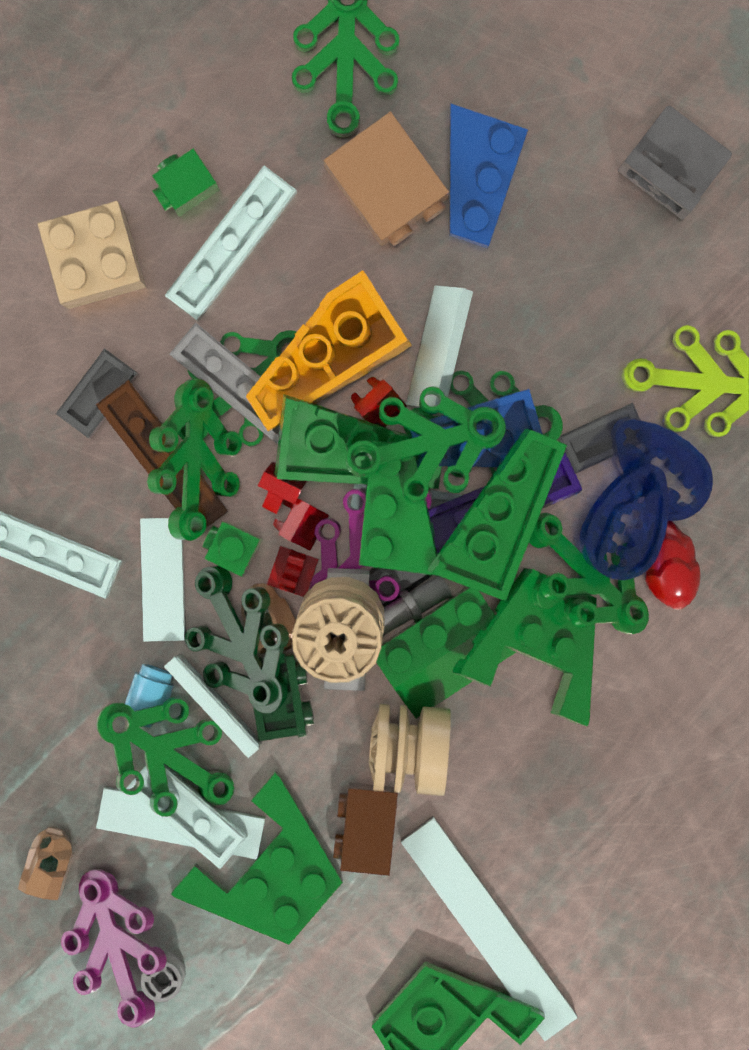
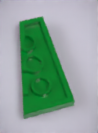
M283 394L275 476L277 479L367 485L368 477H357L347 468L346 458L349 448L358 441L372 442L377 440L396 443L411 439L412 436ZM360 455L355 459V463L361 468H366L370 464V459L365 455ZM438 466L428 484L429 489H439L442 466Z
M524 429L427 571L506 601L567 445L533 430Z

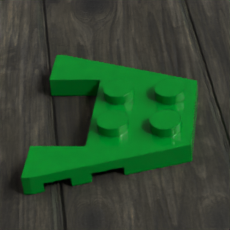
M524 568L513 583L506 601H500L495 608L497 614L485 630L478 632L472 641L474 646L465 659L458 660L452 673L481 685L491 686L504 647L562 671L563 676L550 713L575 724L588 727L591 707L595 624L582 629L577 628L571 623L569 613L572 606L585 601L591 602L597 607V598L591 595L565 596L557 600H549L541 591V582L548 575L535 569ZM553 581L552 587L558 593V585ZM581 609V616L586 621L587 614Z
M275 771L251 801L281 826L282 830L230 890L223 887L196 863L173 889L171 895L176 899L289 945L340 887L343 879L317 835L314 834L298 803L286 787L282 776Z
M425 961L372 1021V1028L385 1050H459L477 1028L489 1018L521 1046L545 1019V1014L534 1006Z

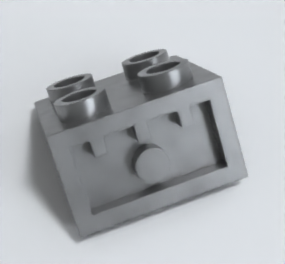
M667 106L623 162L618 172L680 219L684 220L701 200L700 197L731 158L732 153L673 107Z

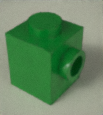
M194 148L181 157L177 154L169 156L157 166L158 172L152 175L158 184V187L152 190L165 211L173 207L179 217L220 190Z
M222 521L219 528L213 525L207 534L202 546L208 550L204 559L243 577L246 575L263 539L227 521Z

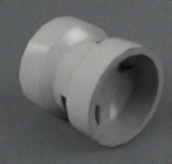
M164 952L167 962L163 970L151 975L142 973L141 988L144 994L156 1002H167L173 999L179 993L186 976V967L183 960L172 952ZM152 957L149 961L152 966H155V960Z

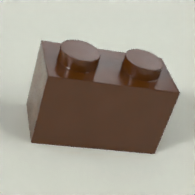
M349 782L348 793H340L337 817L345 818L344 834L336 833L333 854V858L341 859L340 871L390 876L398 793L394 792V787L384 786V792L373 791V785Z

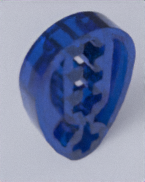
M626 417L614 425L611 438L614 458L620 475L631 494L646 511L663 520L678 521L693 516L703 508L712 491L713 474L707 459L702 453L675 432L650 421ZM626 428L632 430L640 429L636 436L644 446V452L630 443L623 444L627 438L623 433ZM656 457L660 460L666 458L667 461L664 463V468L674 475L681 474L677 478L681 486L688 490L692 487L694 488L690 493L693 498L691 503L687 504L683 501L677 503L681 496L678 491L671 487L664 489V486L667 484L666 478L657 472L651 475L650 472L654 468L651 463L653 458Z
M648 463L635 464L619 475L601 493L591 507L581 528L580 548L586 562L598 573L616 580L633 579L645 573L656 561L665 538L669 518L667 480L661 468ZM649 474V479L654 482L651 489L644 488L642 491V485L637 483L640 475L647 476ZM633 511L632 517L637 519V524L635 527L628 526L625 529L626 524L621 522V517L623 514L630 515ZM624 532V536L629 538L628 544L626 546L619 545L617 548V543L612 540L613 535ZM616 550V555L621 558L618 565L611 564L609 566V562L604 560L606 552L614 553Z

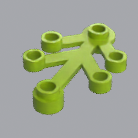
M689 325L682 326L675 331L673 343L678 350L684 351L701 373L655 368L652 362L643 358L635 359L625 366L622 373L623 383L633 392L646 391L653 385L700 390L682 406L667 411L664 416V425L671 432L678 433L686 430L690 420L723 393L741 396L722 412L712 413L706 418L704 428L710 436L721 437L726 435L731 429V424L749 410V357L740 347L741 340L739 335L732 330H725L715 337L713 345L718 354L729 358L742 378L726 376L700 344V335L697 329ZM682 331L692 334L693 342L690 346H685L680 342L679 335ZM723 336L731 337L734 342V346L730 351L724 350L720 345V340ZM637 367L646 369L648 378L645 382H638L634 378V370ZM674 412L680 413L684 418V423L680 428H676L670 423V417ZM714 417H720L724 421L725 426L721 432H715L711 427V421Z

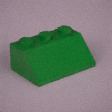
M470 587L464 588L423 615L421 619L411 623L382 643L376 663L415 719L420 717L423 707H435L472 682V680L452 673L453 668L459 659H465L474 646L472 641L478 632L485 630L495 617V614L481 593ZM504 647L499 664L516 652Z

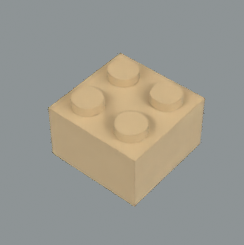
M118 201L37 223L58 299L65 308L71 309L146 288L125 209Z

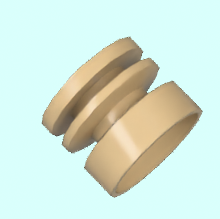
M331 577L316 583L305 594L292 632L293 651L300 665L313 677L330 683L350 682L364 676L376 663L382 647L385 627L384 607L377 593L362 581L350 577ZM331 632L337 635V637L332 639L330 637ZM344 633L346 635L345 640H342L339 635Z
M380 703L378 714L371 728L369 768L373 780V791L384 792L385 773H394L395 793L401 792L405 775L407 774L414 775L417 794L444 796L450 745V709L423 707L418 725H410L407 705H400L399 721L397 724L389 723L390 704Z

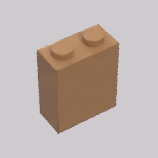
M391 111L323 160L324 168L381 247L389 241L393 246L397 245L413 232L410 226L422 217L428 222L446 209L443 202L448 199L449 191Z

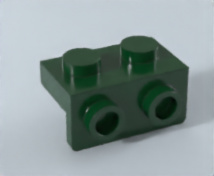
M294 652L282 654L279 676L285 681L288 694L281 708L275 712L261 713L253 707L259 742L297 735L298 737H305L308 734L307 726L314 725L311 701H303L301 685L308 684L307 673L299 661L296 660ZM265 656L259 657L262 665L264 663ZM264 688V694L267 697V692Z

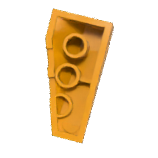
M364 270L330 291L324 297L318 309L306 324L300 327L295 334L296 336L282 354L275 358L247 393L246 398L267 431H271L280 425L283 394L317 404L412 346Z

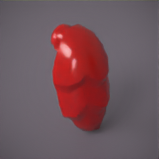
M658 518L652 522L647 534V540L639 550L641 563L645 570V581L653 595L663 604L680 610L689 605L697 595L701 578L700 566L696 561V551L692 539L684 534L673 521Z

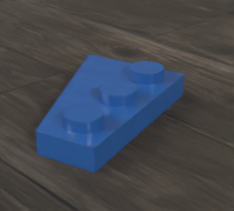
M450 104L449 236L485 248L489 247L528 129Z
M529 389L467 407L471 411L479 407L493 408L502 415L506 424V431L502 441L493 448L482 449L473 467H499L524 429H530L543 435ZM445 415L429 419V421L444 429L460 425ZM486 423L477 425V431L482 435H489L492 432L491 427ZM410 430L412 438L420 436ZM467 442L450 446L439 466H455ZM426 453L418 455L420 464Z

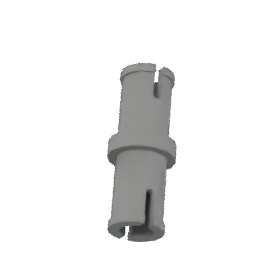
M435 576V578L410 592L404 590L399 593L400 598L384 606L385 627L383 637L411 619L414 622L422 618L421 614L446 599H450L452 593L443 577Z

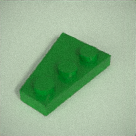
M377 440L372 441V443L377 447L394 443ZM418 455L379 465L376 473L368 477L359 565L435 575L427 571L438 554L434 540L435 532L433 523L430 521L426 499L420 504H411L404 499L402 494L405 481L414 476L420 465ZM411 484L408 487V492L414 497H419L423 494V488L418 484Z

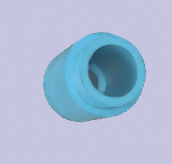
M142 664L140 672H135L125 704L129 705L134 711L163 704L171 696L174 684L171 683L173 676L165 669ZM149 724V725H146V726H143V727L151 728V727H152V724Z

